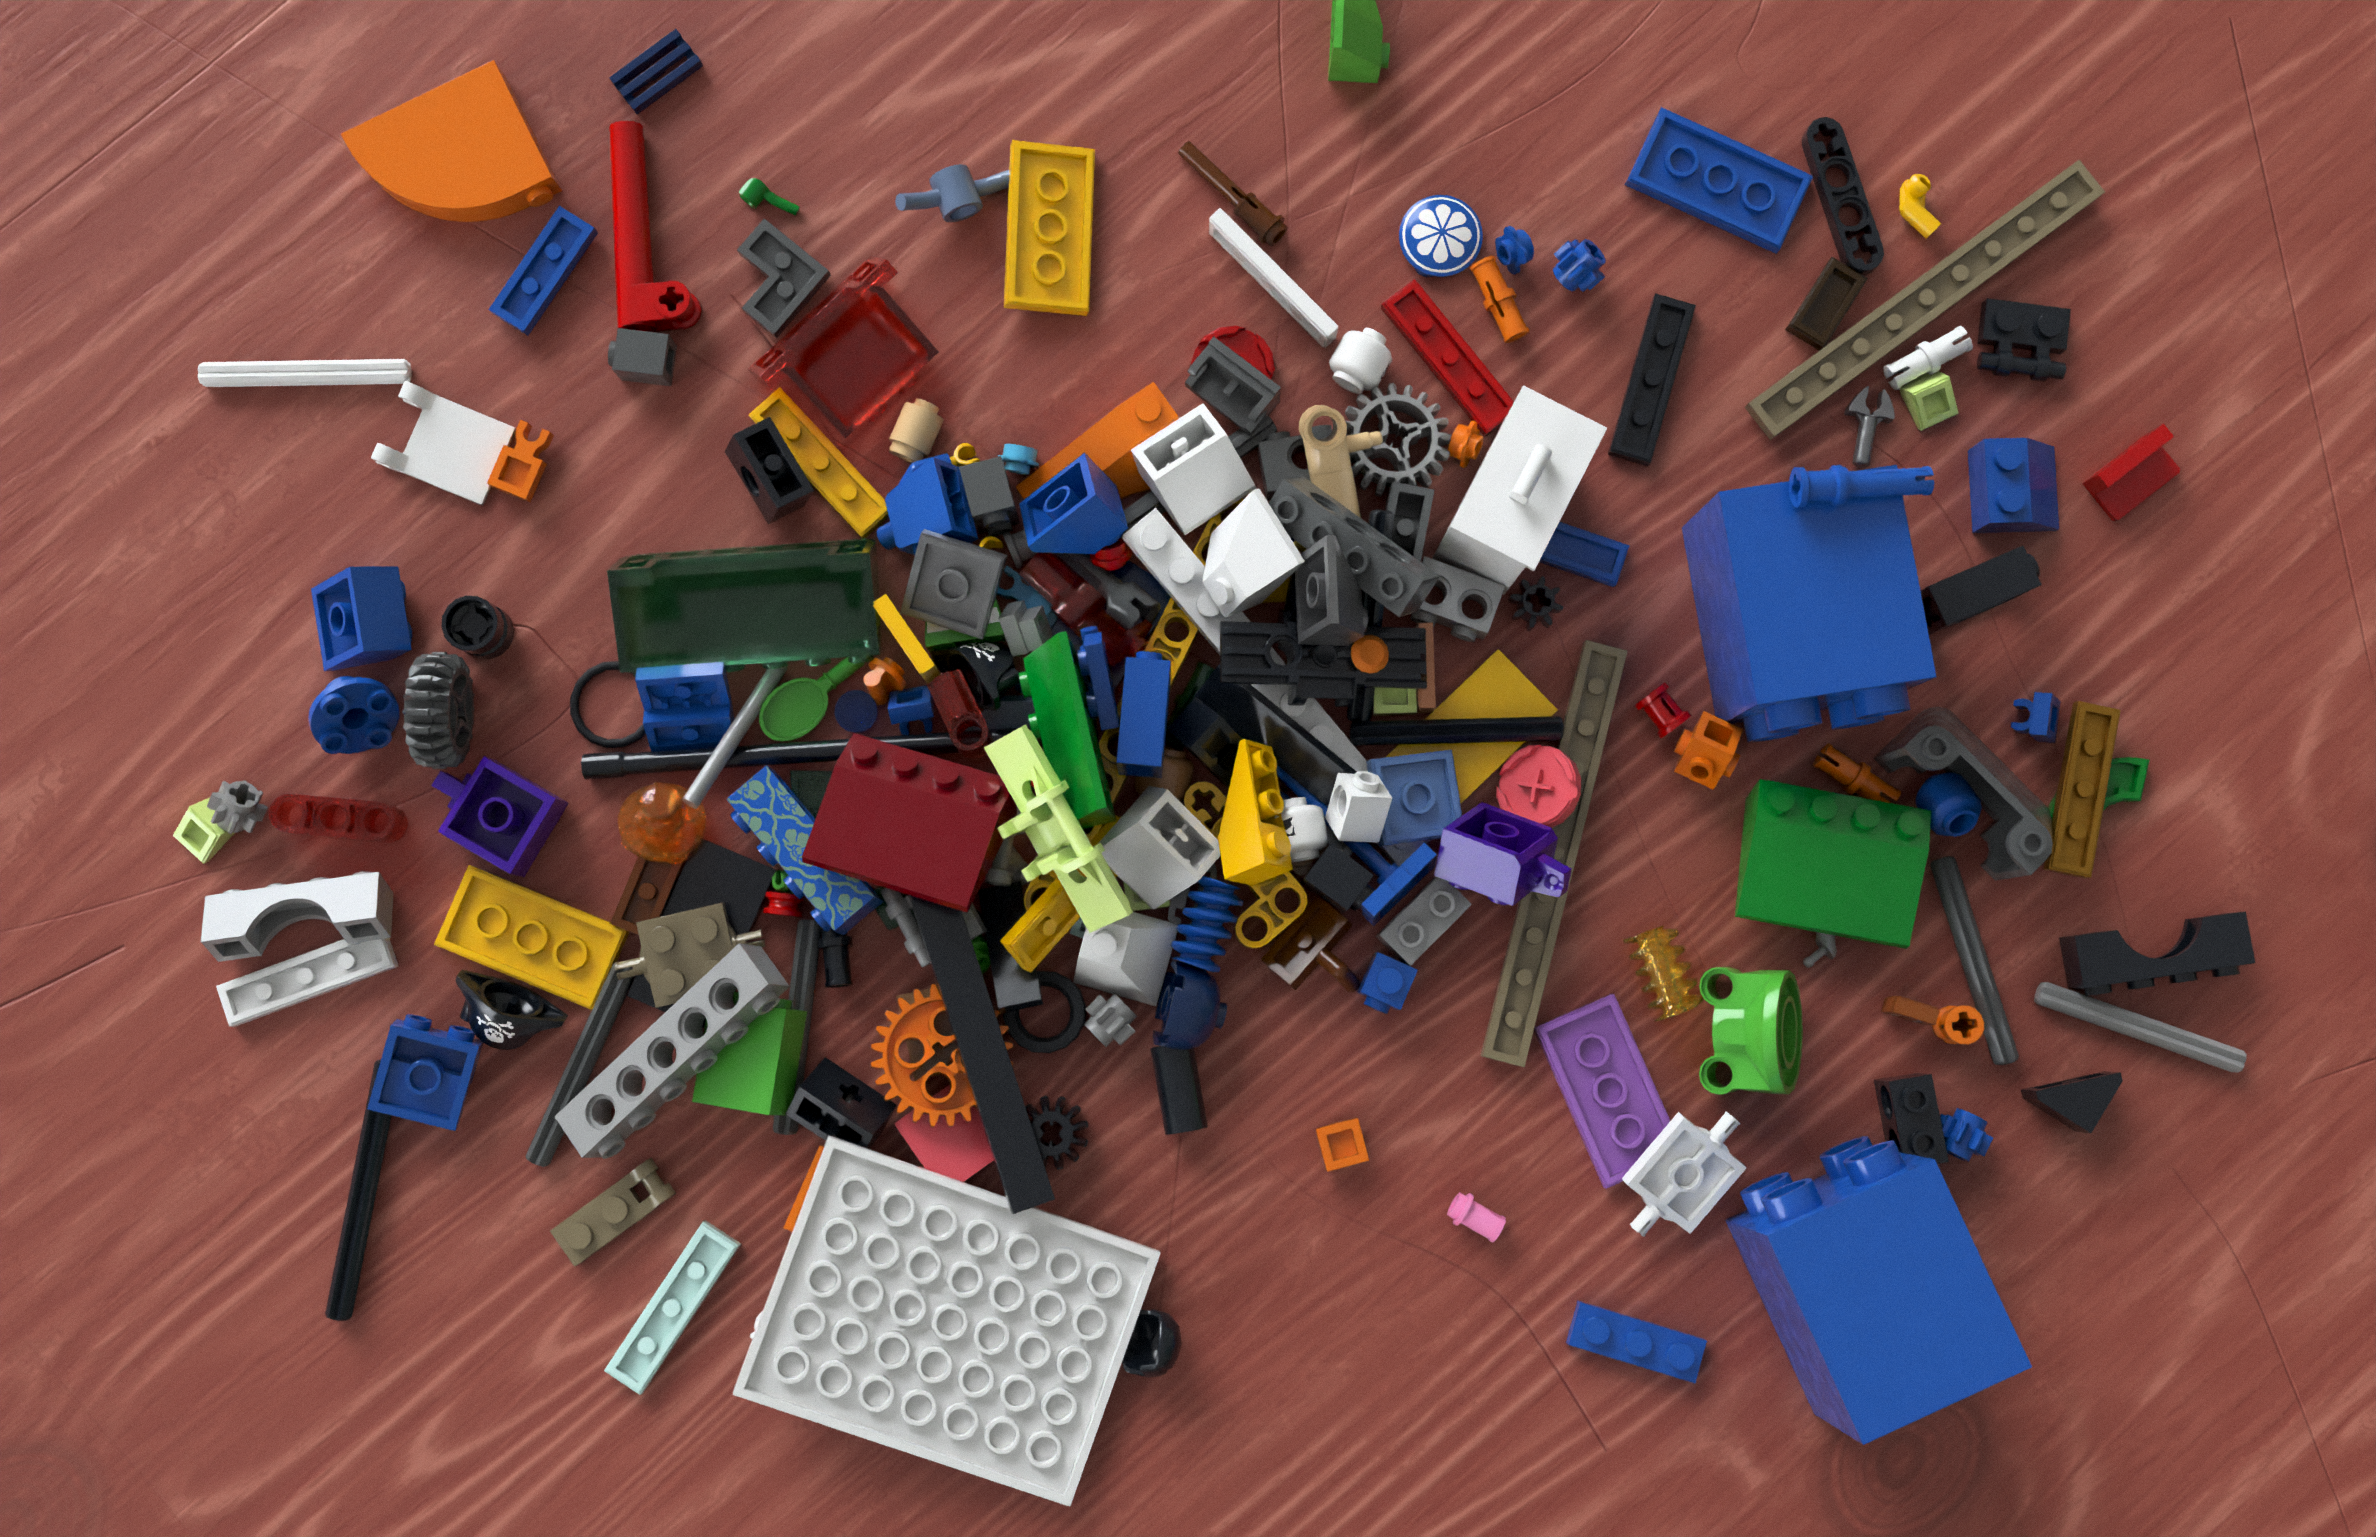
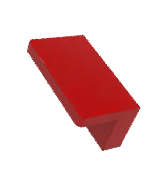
M2164 423L2146 433L2082 483L2112 521L2121 519L2180 473L2178 465L2162 447L2174 437Z

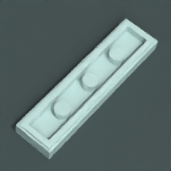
M703 1221L604 1371L639 1395L644 1393L741 1246V1243L708 1221Z

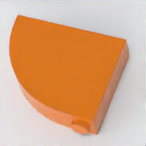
M494 60L341 133L353 157L389 195L405 206L430 217L457 222L494 220L509 216L530 206L539 207L545 205L553 199V195L562 191L505 75Z

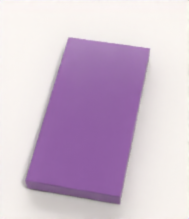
M1609 994L1534 1027L1539 1043L1601 1184L1605 1189L1623 1182V1176L1670 1122L1615 994Z

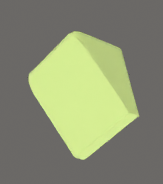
M1940 371L1932 375L1925 373L1901 386L1899 389L1920 431L1959 414L1950 376Z
M210 798L189 806L173 834L203 864L209 862L235 834H229L221 829L217 823L212 824L211 820L215 810L207 807Z

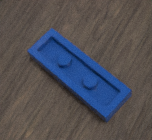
M559 206L490 306V312L529 336L598 234L597 230Z
M1578 1300L1566 1343L1573 1347L1696 1383L1707 1340Z

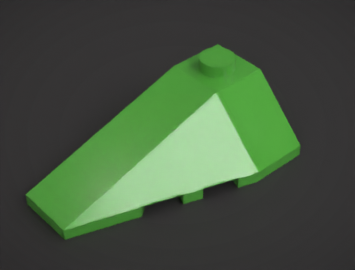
M1332 0L1328 81L1378 83L1381 68L1388 69L1390 43L1382 42L1383 25L1375 0Z

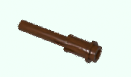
M1190 141L1180 148L1178 154L1235 206L1234 213L1260 235L1259 241L1261 243L1267 242L1270 246H1273L1285 235L1288 227L1284 224L1285 218L1282 215L1276 216L1256 198L1254 193L1246 194Z

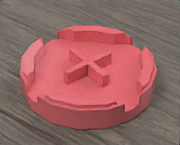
M1528 745L1514 752L1503 764L1499 773L1501 776L1499 787L1496 786V798L1500 809L1551 828L1563 823L1573 813L1581 796V776L1576 763L1563 751L1551 746Z

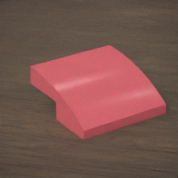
M950 1085L932 1097L938 1099L947 1096L950 1092ZM974 1106L970 1108L971 1121L967 1123L961 1114L958 1113L955 1114L953 1127L947 1125L944 1116H939L936 1125L930 1127L929 1115L924 1113L914 1123L912 1122L914 1110L894 1123L920 1163L927 1170L964 1182L994 1161L979 1112Z

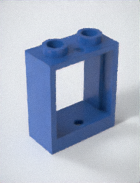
M1139 651L1136 652V658L1126 657L1116 762L1119 775L1162 778L1171 681V661L1162 660L1163 655L1160 653Z

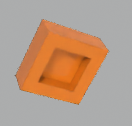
M1357 1117L1315 1128L1327 1172L1369 1161Z

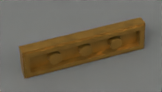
M2082 701L2074 702L2072 705L2052 818L2053 846L2051 854L2044 862L2043 870L2085 879L2092 876L2121 711L2119 709Z

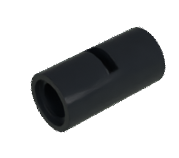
M1163 1046L1150 1048L1165 1135L1207 1128L1208 1124L1194 1048L1188 1050L1172 1049Z

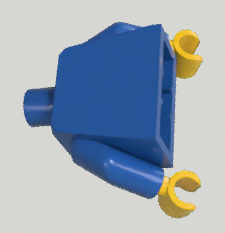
M968 443L960 444L955 449L954 456L949 457L945 453L914 461L909 465L898 485L885 498L890 521L877 528L876 531L877 538L885 549L892 550L898 547L900 551L915 556L920 534L924 529L973 544L972 542L978 539L959 469L961 466L980 462V459L972 458L976 456L972 445ZM993 536L986 537L979 545L986 549L1003 547L1002 542Z

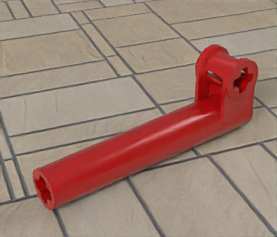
M635 121L614 122L609 126L618 328L647 332L691 328L701 317L702 308L698 299L679 281L670 280L654 283L643 125Z

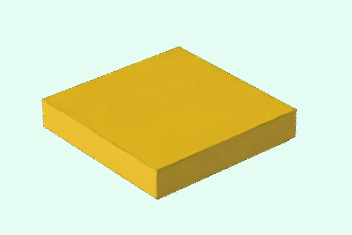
M887 594L874 601L873 607L925 682L930 684L941 678L942 674Z

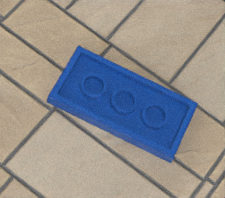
M1661 107L1625 186L1777 254L1802 203L1813 175Z

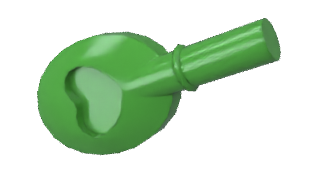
M852 652L827 673H823V676L817 680L807 677L795 678L776 687L767 696L759 712V724L764 734L773 740L782 742L800 738L814 729L827 710V693L832 689H836V686L865 665L856 652Z

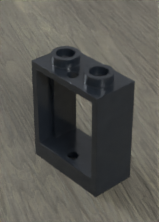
M2020 546L1922 589L1921 596L1929 635L2041 586L2042 584L2038 578L2040 576V569L2035 558L2031 554H2027L2024 546Z

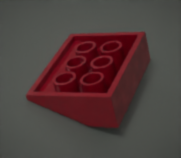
M853 733L833 769L803 852L802 862L968 913L1004 841L997 827L1017 815V805L998 775Z

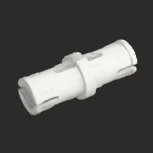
M1958 326L1953 331L1931 343L1924 341L1915 346L1914 352L1891 364L1885 365L1883 372L1886 379L1903 371L1902 374L1888 382L1894 390H1898L1901 386L1925 373L1932 375L1938 372L1942 364L1965 352L1971 351L1973 344L1970 337L1953 345L1954 342L1966 335L1967 331L1962 326Z

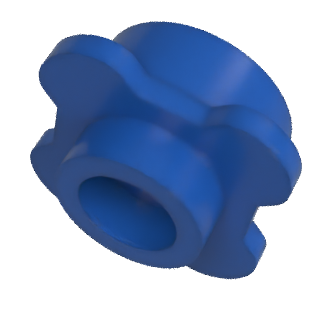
M1507 226L1504 228V235L1497 237L1495 240L1497 257L1503 265L1507 266L1511 274L1519 273L1520 266L1533 259V243L1524 230H1515L1514 227Z

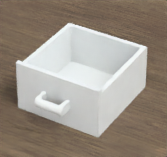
M1523 385L1432 559L1505 585L1504 595L1525 567L1532 571L1535 570L1607 427Z

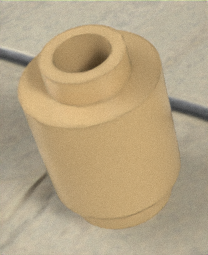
M916 398L914 404L905 402L889 438V441L892 442L889 452L910 463L922 460L923 457H928L944 421L942 417L937 415L939 408L919 398Z

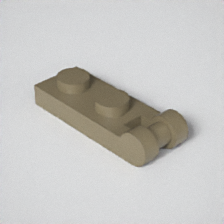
M652 1158L637 1166L621 1180L550 1230L574 1267L583 1263L676 1194L670 1183L664 1184L656 1171L659 1168ZM641 1182L650 1194L644 1201L640 1199L633 1189Z

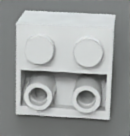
M1203 403L1131 449L1140 476L1184 535L1256 489L1251 476L1229 437Z
M1148 786L1099 842L1105 849L1102 855L1110 869L1151 909H1156L1198 882L1221 856L1218 839L1168 789Z

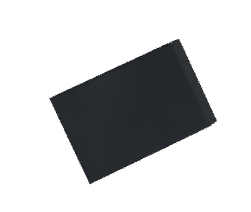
M2102 1071L2021 1089L2023 1099L2076 1132L2092 1133L2123 1080L2121 1072Z

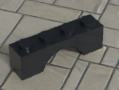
M2246 911L2185 919L2182 934L2177 943L2167 953L2157 958H2150L2133 950L2124 941L2118 930L2059 937L2068 989L2084 988L2085 996L2112 993L2111 984L2123 982L2127 983L2128 990L2155 986L2154 978L2169 976L2170 983L2198 980L2196 972L2211 970L2212 977L2240 974V965L2255 963Z

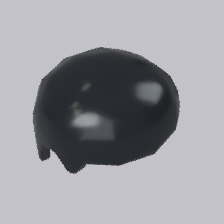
M1156 1309L1140 1310L1122 1360L1126 1372L1148 1378L1159 1377L1166 1374L1174 1366L1178 1359L1182 1342L1180 1326L1169 1313Z

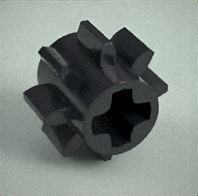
M1543 576L1532 586L1523 579L1519 583V588L1523 595L1511 594L1508 599L1512 604H1517V611L1511 617L1512 620H1517L1521 617L1527 622V631H1530L1539 621H1541L1544 627L1549 628L1553 623L1548 613L1556 614L1563 610L1562 605L1555 603V596L1560 591V588L1556 587L1551 590L1545 586V577ZM1533 595L1538 596L1539 604L1543 605L1538 613L1532 611V603L1526 602Z

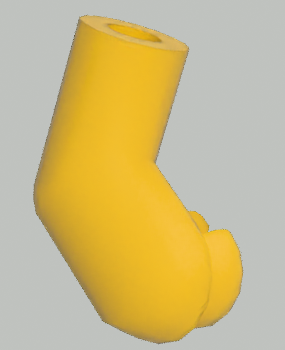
M1914 174L1910 179L1905 180L1900 188L1899 212L1911 226L1927 239L1941 223L1925 209L1926 193L1931 189L1929 179L1923 174Z

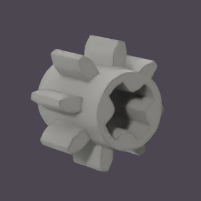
M244 780L231 784L223 781L219 791L211 794L207 804L209 809L215 810L211 820L212 824L217 823L221 829L229 834L238 833L243 830L251 833L256 822L263 820L268 808L263 804H259L263 792L258 791L252 784Z
M1115 993L1107 1001L1099 995L1085 1009L1091 1017L1084 1025L1105 1047L1113 1040L1121 1046L1136 1032L1129 1024L1137 1015Z

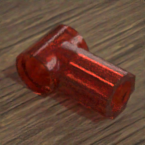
M1037 553L1018 574L1051 605V611L1077 634L1107 603L1094 587L1080 576L1076 578L1051 553Z
M962 670L947 671L935 677L934 680L926 685L949 732L952 743L959 753L966 758L976 759L983 757L987 754L984 747L993 743V736ZM972 726L982 729V736L978 742L972 745L961 743V734L965 729Z

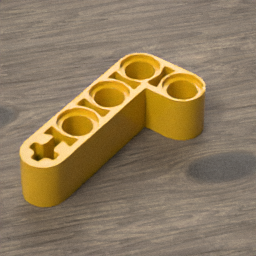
M1205 781L1197 782L1186 791L1184 806L1218 839L1222 817L1218 819L1210 830L1205 824L1211 822L1212 817L1204 809H1200L1197 812L1193 809L1196 802L1194 795L1197 793L1203 797L1208 794L1212 795L1213 799L1210 805L1217 815L1220 814L1222 809H1225L1227 798L1212 783ZM1289 871L1254 886L1247 885L1258 900L1237 919L1234 927L1235 936L1238 942L1246 948H1261L1304 912L1308 902L1307 894ZM1289 889L1297 894L1299 905L1296 911L1284 913L1277 908L1275 897L1279 891ZM1257 917L1265 923L1266 934L1263 939L1253 942L1245 938L1242 933V925L1246 919Z

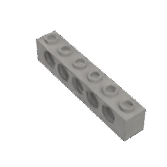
M742 943L736 945L554 1116L582 1158L607 1159L619 1153L626 1144L624 1142L625 1139L635 1130H640L649 1125L656 1117L655 1112L665 1102L679 1097L686 1090V1083L696 1073H701L710 1068L717 1061V1054L726 1045L732 1044L745 1036L749 1030L748 1025L755 1018L768 1013L778 1005L780 1001L779 996L790 986L761 946ZM736 989H738L739 999L737 1004L734 1005L733 995ZM706 1018L708 1027L706 1033L703 1034L702 1025ZM674 1048H676L677 1055L675 1062L673 1063L672 1051ZM643 1077H645L646 1081L644 1091L641 1087ZM613 1105H614L615 1115H614V1118L612 1119V1117H611V1109H612V1107H613Z

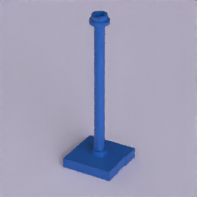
M1277 765V776L1298 797H1306L1307 805L1321 807L1325 818L1328 807ZM1325 818V824L1331 829L1329 823ZM1343 841L1379 877L1376 882L1380 886L1361 904L1362 915L1373 926L1435 867L1437 854L1425 842L1399 867L1396 863L1390 865L1368 842Z

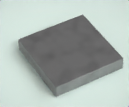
M924 529L920 534L900 614L983 639L986 635L1007 555Z

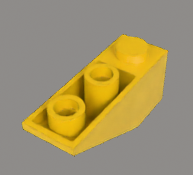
M1247 739L1239 742L1218 842L1224 879L1254 886L1293 870L1290 855L1291 844L1281 817L1284 802L1280 795L1276 771L1277 761L1273 754V748Z

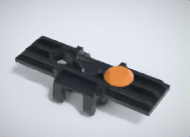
M1280 609L1278 623L1220 622L1221 683L1292 685L1291 695L1288 696L1289 706H1303L1308 698L1335 699V707H1350L1356 698L1357 687L1427 688L1425 628L1367 626L1362 638L1348 646L1298 644L1297 614H1292L1290 609ZM1274 643H1278V649L1286 655L1287 665H1279L1271 658L1270 650Z

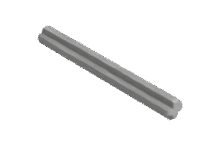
M2041 982L2036 989L2034 1002L2038 1005L2229 1072L2239 1073L2244 1068L2247 1054L2238 1048L2049 982Z

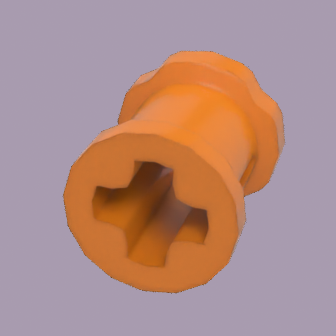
M1963 1005L1940 1008L1936 1025H1932L1935 1036L1947 1044L1969 1045L1976 1042L1984 1031L1982 1015L1975 1008ZM1962 1019L1964 1027L1953 1031L1952 1022Z

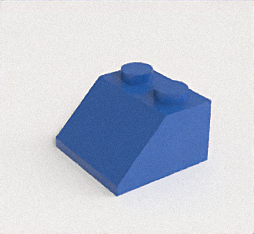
M2030 438L1983 439L1968 450L1972 533L2059 530L2054 446Z
M1083 453L1019 503L1027 544L1033 552L1095 554L1103 547L1116 543L1124 531L1128 529L1117 486L1086 453Z
M398 566L348 567L311 588L324 671H335L388 661L412 650V628L410 623L407 622L404 605L406 589L404 583L400 580Z

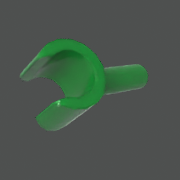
M757 178L749 179L739 190L740 198L754 209L764 199L769 204L795 216L799 212L800 206L777 196Z

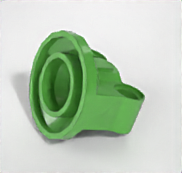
M1732 967L1709 969L1701 977L1699 988L1704 1000L1714 1005L1712 1023L1714 1056L1707 1058L1700 1066L1699 1077L1703 1087L1710 1093L1718 1095L1737 1092L1738 1090L1769 1094H1790L1795 1089L1799 1076L1803 1037L1802 1006L1795 975L1790 970H1759L1742 973ZM1723 974L1730 978L1733 985L1731 994L1725 999L1718 995L1715 987L1717 979ZM1721 1062L1729 1065L1732 1070V1080L1727 1086L1722 1085L1716 1079V1067Z

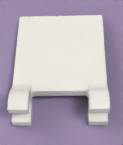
M405 381L398 396L405 403L422 409L420 417L403 453L377 443L371 459L384 467L404 473L483 506L491 489L487 481L503 445L509 447L516 428Z

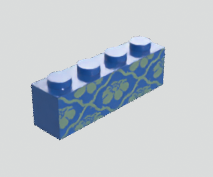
M766 765L727 798V801L735 809L730 814L731 818L746 834L751 830L761 841L757 846L758 851L773 867L779 863L788 876L783 881L796 897L801 899L806 896L815 909L810 914L824 931L828 932L833 929L835 932L845 935L884 902L868 882L802 862V855L814 825L815 817L782 777Z

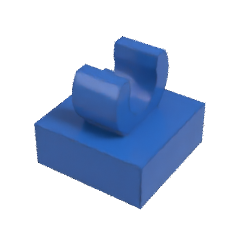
M927 685L889 692L888 713L891 725L900 723L899 729L902 735H909V722L915 720L923 722L926 733L932 731L935 697Z
M2034 692L2033 702L2023 698L2014 700L2013 706L2017 709L2029 710L2030 717L2023 723L2011 722V728L2021 734L2029 733L2037 742L2055 743L2061 701L2052 693Z

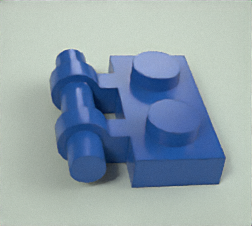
M1097 626L1085 627L1080 630L1083 645L1080 646V650H1077L1082 676L1089 675L1091 680L1087 684L1088 692H1086L1090 717H1099L1101 730L1119 727V714L1102 632H1098Z

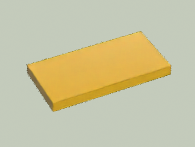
M1012 140L1009 165L1004 308L1087 316L1089 313L1095 149Z
M1498 649L1425 720L1551 717L1558 709ZM1526 741L1400 744L1386 757L1452 750L1461 804Z
M468 865L434 945L592 1010L612 965L617 962L630 931L483 869Z

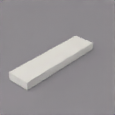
M1219 208L1209 218V234L1322 347L1326 348L1336 339L1339 326Z
M390 938L349 944L343 939L217 985L216 988L229 1027H236L399 967Z

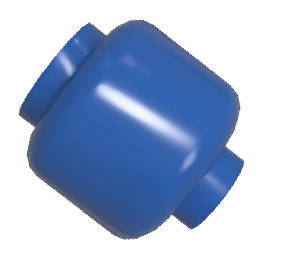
M1951 772L1928 778L1918 790L1915 799L1917 808L1931 811L1930 829L1941 836L1956 837L1968 833L1977 824L1982 810L1980 798L1968 781L1960 774Z

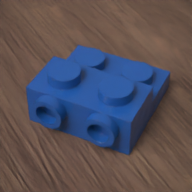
M407 1014L405 1020L396 1019L390 1026L367 1109L456 1131L469 1086L473 1081L483 1042L475 1039V1033L472 1029L451 1025L447 1032L431 1028L432 1020L423 1016Z

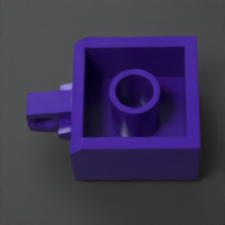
M483 756L472 775L467 773L463 781L447 772L440 771L431 785L452 798L447 806L451 810L438 831L505 872L525 877L569 804L567 801L507 766L486 756Z
M1481 802L1443 828L1434 876L1449 881V884L1457 889L1473 890L1486 895L1490 901L1496 904L1513 906L1531 891L1560 898L1567 892L1572 868L1554 859L1558 837L1551 827Z

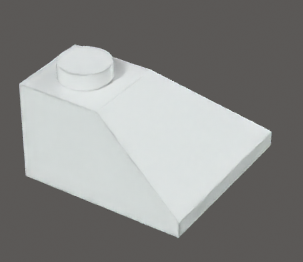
M1259 488L1253 490L1210 536L1203 584L1224 618L1262 603L1305 562Z
M1133 912L1129 916L1091 933L1086 928L1078 955L1073 983L1111 994L1115 993L1121 997L1156 1006L1173 949L1171 943L1175 941L1177 935L1176 928L1178 924Z

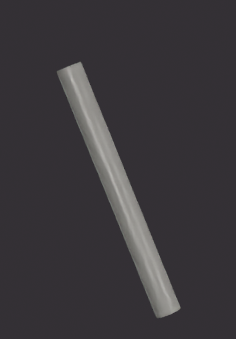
M777 660L771 662L682 800L685 804L695 809L699 807L758 716L763 702L776 688L787 671V667Z

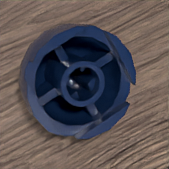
M1172 961L1171 966L1175 973L1166 972L1155 1012V1018L1163 1020L1162 1032L1153 1030V1042L1158 1046L1188 1050L1199 1047L1210 1038L1214 1027L1220 1029L1223 1027L1227 1013V1003L1220 1002V988L1210 973L1187 963Z

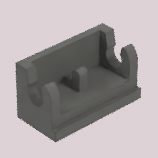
M1215 337L1209 341L1207 347L1187 371L1190 376L1185 381V387L1250 436L1255 433L1280 403L1281 387Z

